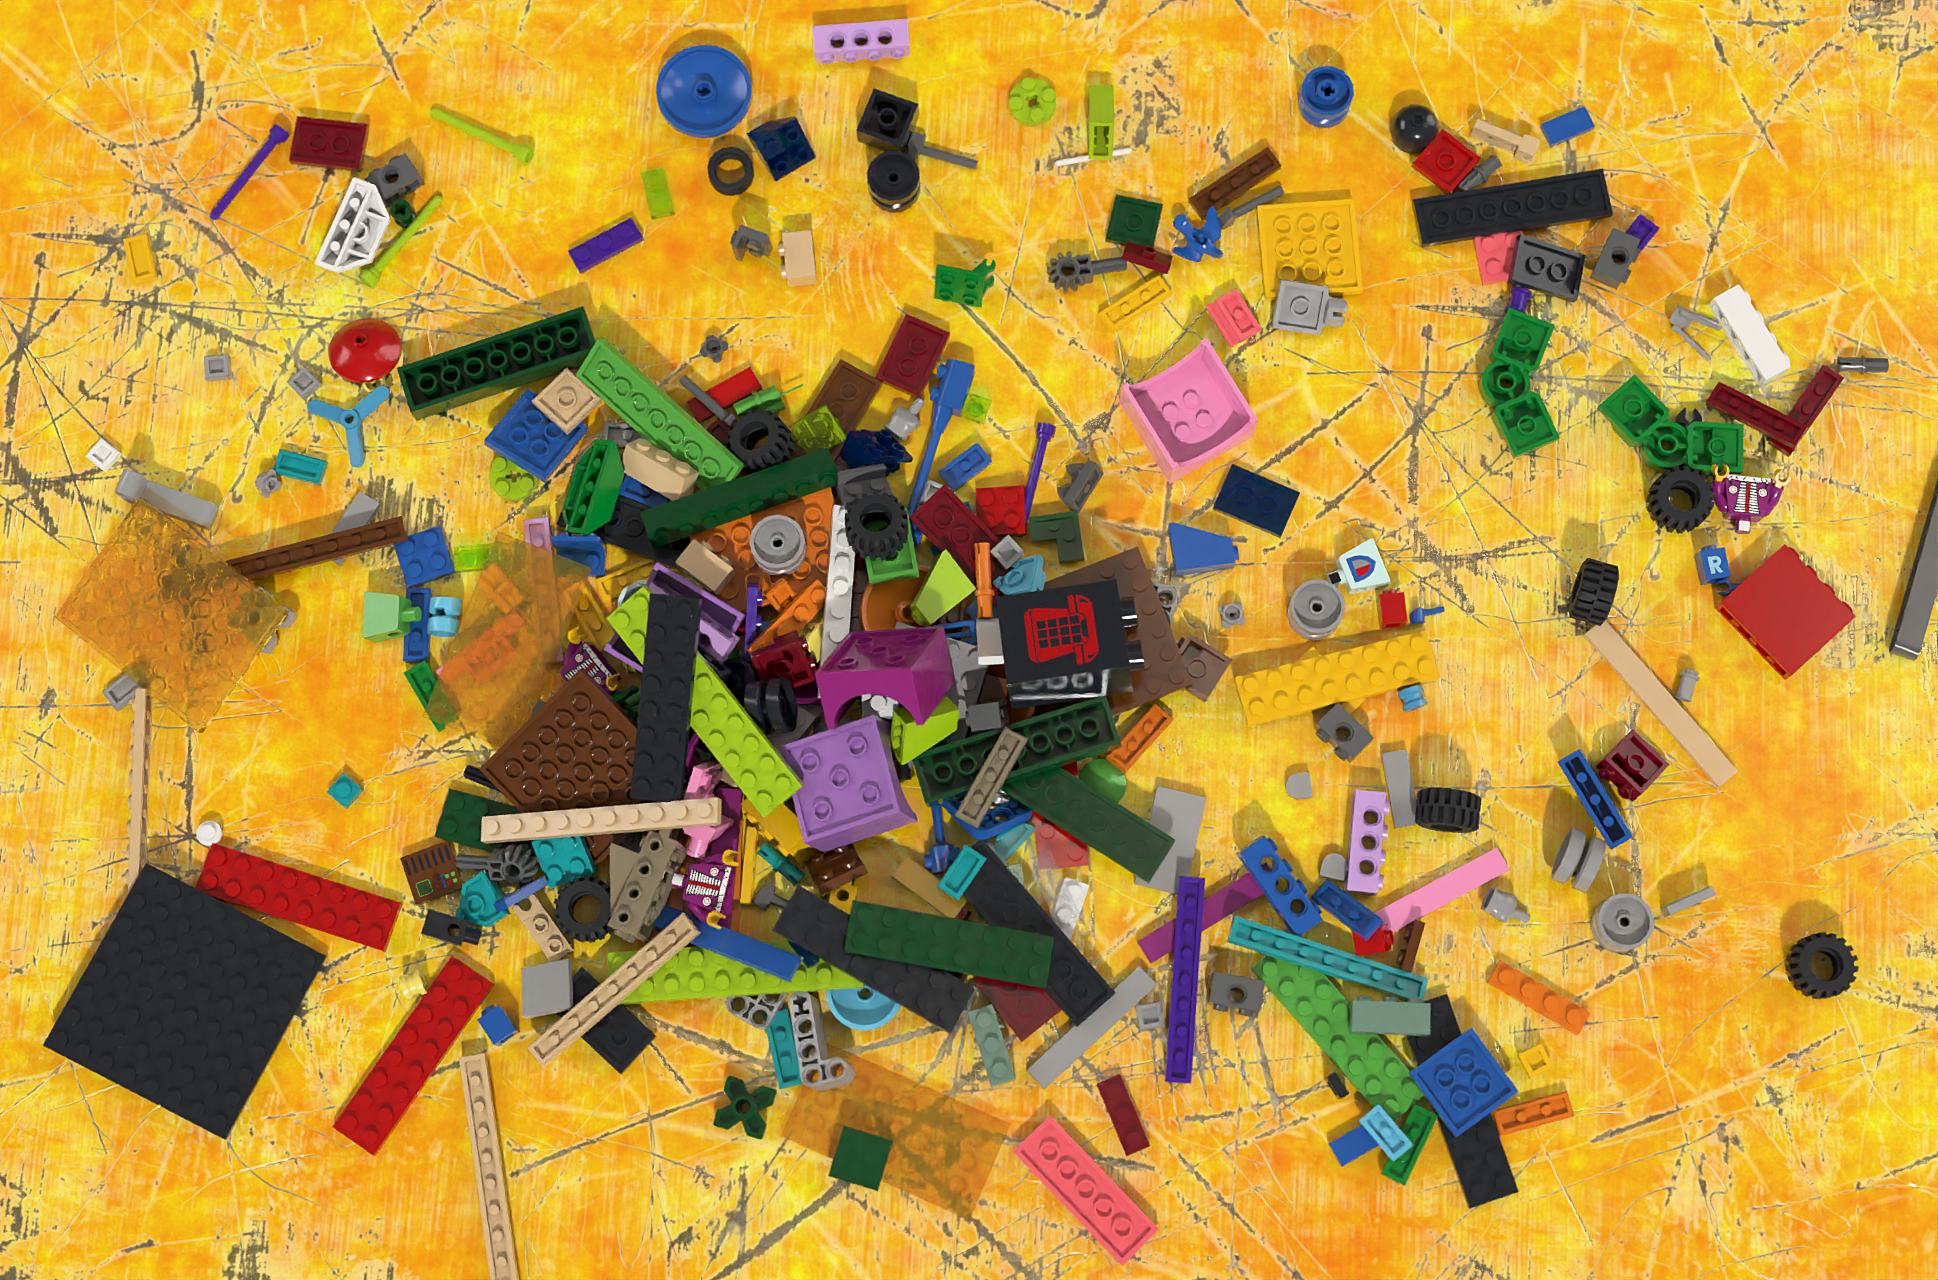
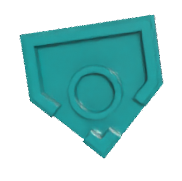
M483 870L463 883L460 893L462 894L455 917L484 927H491L511 914L508 908L499 912L496 911L493 905L495 904L494 902L505 895L497 881L490 880L487 870Z

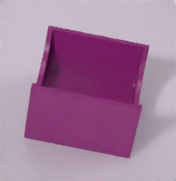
M944 626L849 632L815 672L828 730L835 729L836 724L860 695L866 694L882 695L896 700L908 709L916 725H924L955 683Z

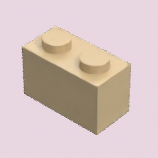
M811 230L782 233L783 242H778L780 256L785 257V264L781 265L782 279H787L789 287L817 284Z
M693 539L675 563L680 570L718 597L735 575V571L732 568L733 563L723 555L719 558L712 553L714 549L702 540L699 543Z

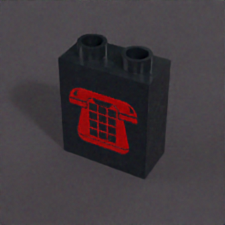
M1117 579L996 597L1006 682L1012 709L1134 692L1131 672L1145 670L1140 640L1126 642L1124 629L1138 627L1134 597H1119Z

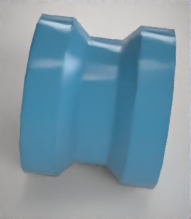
M1421 685L1412 686L1397 693L1399 698L1403 700L1404 705L1402 708L1404 712L1417 710L1428 704L1427 700L1422 696L1423 688Z

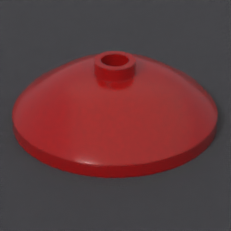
M363 318L344 325L335 333L329 345L328 356L332 368L340 377L355 383H369L385 377L396 367L401 357L402 345L398 333L391 325L379 319Z

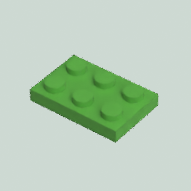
M904 508V510L907 512L909 534H907V543H903L904 548L901 551L896 550V555L892 558L890 555L886 556V560L881 561V557L876 558V561L870 560L869 556L865 558L870 585L919 577L907 508ZM876 520L869 522L864 528L868 531L879 532L885 530L889 524Z

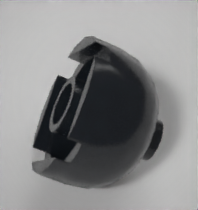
M1410 104L1401 108L1395 114L1390 126L1394 145L1408 154L1424 151L1439 132L1438 119L1435 113L1428 107L1420 104Z

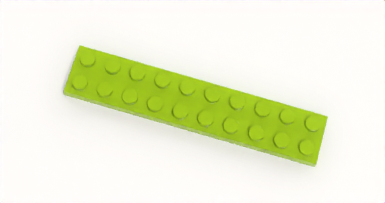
M647 586L640 588L606 618L642 665L650 593H652ZM697 650L690 726L762 817L766 818L800 790L804 784Z
M789 940L764 943L801 957L802 962L791 982L701 947H685L619 1004L865 988V985ZM638 951L608 953L609 976Z

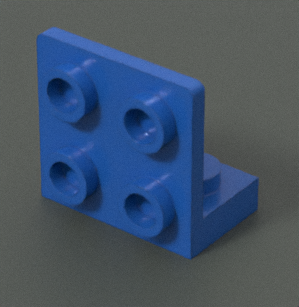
M562 532L557 533V536H550V542L556 549L555 575L557 577H603L606 575L607 548L602 539L597 537V534L590 533L588 535L572 536L571 533Z

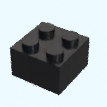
M874 88L856 130L858 142L883 151H900L904 153L920 115L919 104Z

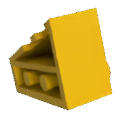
M748 798L741 803V806L747 811L744 816L753 825L758 823L762 827L759 831L769 841L774 839L778 843L776 848L785 857L790 855L803 869L806 867L805 862L809 861L811 856L821 852V850L804 843L798 817L784 804L780 805L766 818H763Z

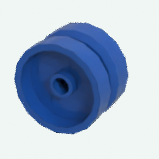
M1321 66L1313 69L1305 76L1300 89L1298 109L1302 118L1310 125L1318 128H1331L1339 125L1347 117L1354 96V86L1350 77L1343 70L1333 66Z

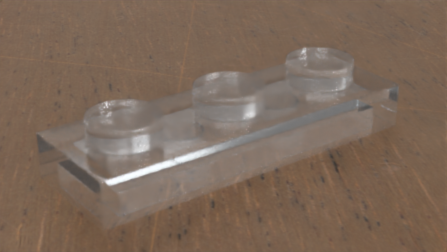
M1045 851L1028 859L1027 862L1057 926L1063 929L1082 920V916L1051 851Z

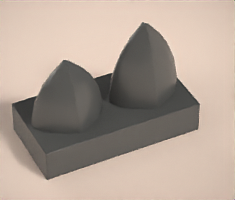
M1089 459L1086 464L1073 463L1066 465L1067 472L1074 480V483L1057 487L1059 498L1067 505L1070 511H1077L1078 514L1104 474L1097 463Z

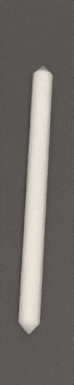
M1128 147L1113 150V156L1129 154L1133 149ZM1089 155L1057 160L1054 165L1063 166L1090 161Z

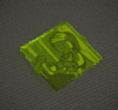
M826 404L789 426L798 440V446H802L806 454L826 447L829 450L847 439V436L838 424V418H834Z

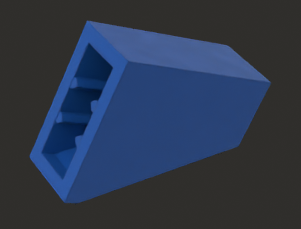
M1174 522L1169 523L1168 534L1175 576L1232 569L1235 566L1236 560H1239L1237 545L1233 546L1232 538Z

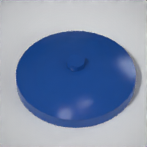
M698 45L678 52L667 61L658 76L656 98L664 119L675 130L694 138H712L731 131L744 119L752 100V84L746 67L733 53L717 46Z

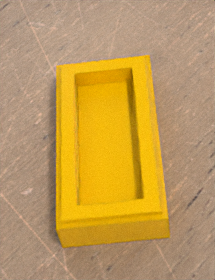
M145 233L123 239L132 283L137 286L158 280L148 234Z

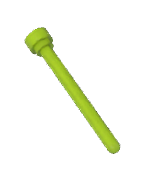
M432 108L430 110L432 117L512 153L516 160L524 165H528L534 156V148L527 144L515 145L440 109Z
M434 196L373 267L362 270L358 277L363 283L372 289L377 285L381 271L442 203V198Z

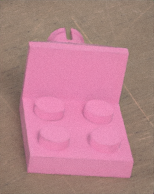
M712 759L693 768L684 800L715 797L712 793L722 775L719 761ZM721 815V825L683 828L685 834L691 837L686 853L695 858H704L710 841L717 839L733 825L734 820Z

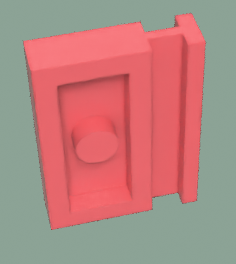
M1237 289L1232 290L1205 307L1230 349L1234 345L1261 332L1260 325Z

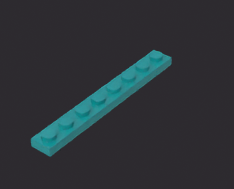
M1234 916L1227 938L1228 943L1408 1001V998L1424 999L1428 983L1427 978L1238 916Z

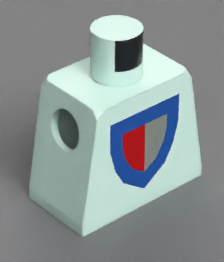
M1373 538L1338 557L1336 561L1338 570L1327 574L1329 583L1335 586L1344 584L1348 594L1385 588L1390 583V578Z

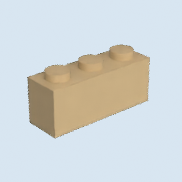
M639 438L625 446L621 461L624 473L672 501L693 494L699 472L691 468L688 463L679 461L672 457L669 452L658 449L645 439Z

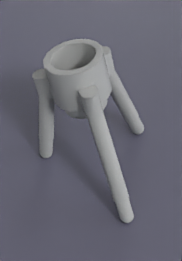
M1678 305L1669 320L1673 324L1671 330L1678 333L1707 361H1710L1711 357L1682 328L1688 329L1692 320L1718 331L1722 327L1718 325V321Z

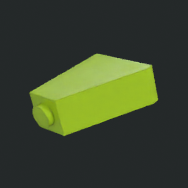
M1090 85L1089 160H1113L1114 85Z
M944 550L935 557L910 607L913 612V619L917 624L924 627L931 625L976 590L947 550Z
M944 696L924 725H916L913 716L905 707L893 710L890 738L891 753L901 765L907 764L957 730L960 717L957 705L947 696Z

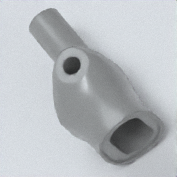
M918 397L909 409L898 407L884 428L897 439L904 442L908 435L919 427L920 420L916 414L925 405V402Z
M1494 886L1487 891L1481 905V910L1503 923L1508 922L1511 917L1525 924L1530 919L1529 914L1516 908V896L1502 892Z

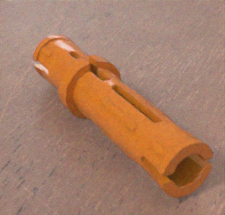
M975 543L976 591H974V596H977V618H993L992 596H994V590H992L990 543Z

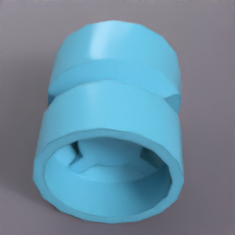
M431 597L429 613L432 617L428 619L427 633L438 637H458L460 635L461 622L457 617L461 616L462 600L452 597Z

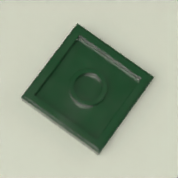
M1116 194L1106 242L1126 246L1127 241L1141 246L1154 248L1163 204Z
M843 1126L828 1176L878 1191L893 1141Z

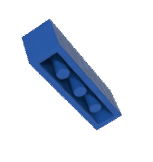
M1578 749L1559 760V766L1610 850L1633 838L1634 834L1582 749Z

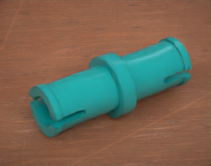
M768 841L757 851V854L773 867L772 870L775 873L779 872L793 886H796L801 878L804 877L805 874L788 861L789 857L779 853Z

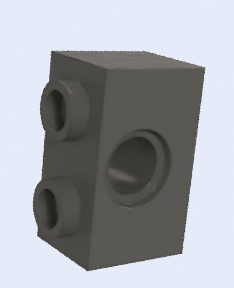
M405 153L401 156L393 157L387 165L371 171L368 177L365 178L366 182L377 187L386 209L394 201L401 200L425 184L421 175ZM398 176L397 181L389 183L392 177Z
M1613 228L1590 278L1616 290L1621 282L1625 284L1631 273V270L1627 268L1630 262H1636L1641 249L1637 248L1641 239ZM1617 256L1621 258L1623 263L1614 262L1612 257Z
M1006 699L979 702L968 706V711H965L967 726H971V732L1000 728L1010 724Z
M1339 703L1314 727L1317 730L1316 735L1324 743L1329 742L1335 748L1333 750L1334 753L1341 760H1347L1350 763L1374 739ZM1336 730H1346L1349 736L1348 739L1340 740L1336 736Z
M1214 972L1208 1004L1213 1005V1010L1228 1012V1008L1239 1010V1015L1253 1017L1254 1013L1260 1012L1265 981ZM1237 988L1242 992L1243 998L1240 1002H1234L1230 999L1229 991L1231 989Z

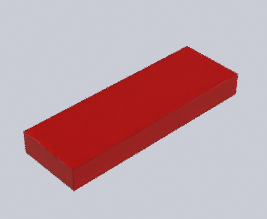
M748 367L708 389L705 393L726 410L733 406L734 403L751 396L752 392H759L762 390V386L751 367ZM696 397L686 402L699 424L715 416Z

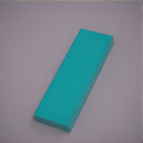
M788 1008L778 1011L773 1023L766 1028L779 1089H784L804 1083L800 1076ZM767 1013L763 1014L764 1023L767 1020Z

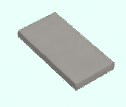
M1161 786L1157 787L1149 823L1174 838L1176 842L1150 883L1148 884L1136 876L1135 885L1177 895L1178 876H1189L1206 797Z

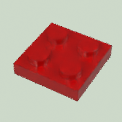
M1442 129L1412 163L1411 167L1444 193L1449 194L1456 189L1459 183L1476 166L1480 157Z
M1024 485L976 488V516L996 537L1027 535L1026 487Z

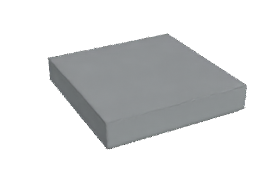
M565 959L521 968L522 1016L524 1018H534L568 1011L573 1008L571 960Z

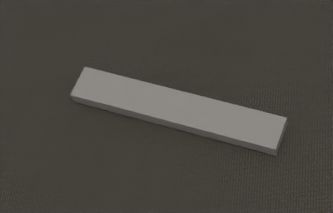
M1140 966L1136 968L1114 989L1115 994L1078 1027L1074 1026L1027 1070L1028 1073L1043 1089H1046L1157 984Z

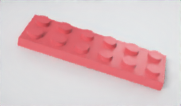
M1051 1116L1013 1151L1121 1266L1159 1230Z

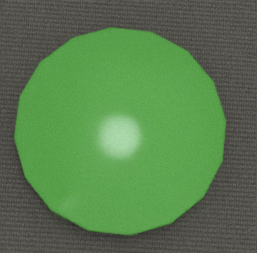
M1107 759L1093 760L1085 764L1079 772L1078 779L1116 803L1123 798L1127 786L1126 776Z

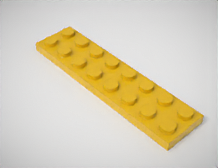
M1425 630L1237 676L1234 678V683L1247 727L1334 706L1337 703L1342 704L1435 681L1440 678V674Z

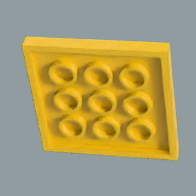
M1354 199L1257 206L1265 301L1277 299L1280 279L1329 286V296L1362 294L1363 287Z

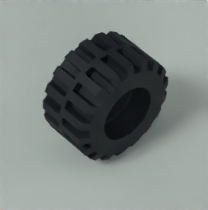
M757 409L755 413L751 410L747 412L746 416L742 414L737 423L734 422L732 424L733 430L728 432L730 438L727 440L728 450L744 464L742 469L748 474L791 459L792 455L790 452L794 451L795 447L792 444L794 437L790 429L775 413L773 414L767 409L765 412L762 409ZM768 436L763 446L753 450L755 444L761 438Z
M1677 466L1673 467L1671 471L1669 469L1659 476L1648 491L1650 494L1646 498V502L1649 503L1647 511L1653 513L1650 517L1652 521L1657 519L1660 522L1657 525L1662 529L1666 526L1667 532L1671 533L1677 530V534L1683 533L1685 530L1689 532L1698 527L1709 516L1715 504L1712 502L1715 498V492H1710L1713 485L1712 483H1706L1708 477L1705 474L1701 477L1698 475L1699 470L1697 469L1691 472L1688 466H1684L1681 470ZM1681 489L1685 491L1692 499V510L1681 511L1676 509L1669 501V490Z
M878 491L872 492V495L869 496L867 493L862 494V499L855 498L853 505L849 504L847 513H845L846 537L849 546H852V551L856 554L860 552V557L864 559L869 556L872 561H876V558L881 557V561L886 560L888 555L892 558L896 555V550L901 551L904 548L903 543H907V534H909L907 512L904 510L902 502L898 503V499L895 496L889 498L888 493L885 492L882 495H878ZM876 520L889 524L885 530L879 532L868 531L864 528L866 524Z
M1587 558L1582 563L1570 597V618L1598 626L1605 622L1611 610L1618 586V566Z
M1425 788L1417 792L1414 822L1423 828L1451 833L1476 831L1479 829L1482 798L1472 792L1451 788Z
M585 876V878H574L573 882L568 881L564 884L566 887L563 890L560 888L558 891L559 897L554 900L556 909H553V913L557 918L555 920L557 925L561 927L565 934L580 942L588 941L592 943L597 939H604L606 934H611L614 931L608 926L611 919L609 885L598 878L594 879L590 876ZM593 895L601 902V912L593 922L581 924L574 917L575 904L580 898Z
M1820 932L1797 941V944L1790 948L1791 954H1788L1786 957L1789 965H1786L1785 968L1786 971H1790L1791 976H1788L1790 982L1794 981L1796 983L1793 987L1797 991L1802 990V995L1806 997L1812 996V999H1826L1840 995L1851 987L1850 983L1856 980L1854 973L1858 972V966H1854V961H1858L1857 955L1852 956L1851 951L1854 949L1851 945H1845L1846 940L1844 938L1837 939L1836 934ZM1815 951L1825 953L1833 963V974L1827 981L1817 978L1810 968V959Z

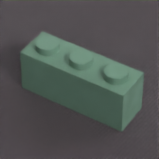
M1356 996V1000L1350 1001L1349 1033L1430 1035V1003H1424L1422 998H1408V1002H1398L1397 997H1382V1001H1372V996Z
M993 1004L968 1012L991 1088L1016 1081Z

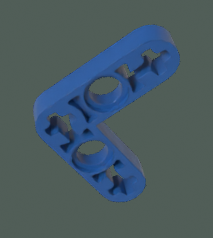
M966 796L941 804L973 838L978 840L991 838L1029 821L1033 812L1025 805L1013 799L988 810L977 829L955 817ZM1001 816L1005 817L1007 820L999 821L995 817Z

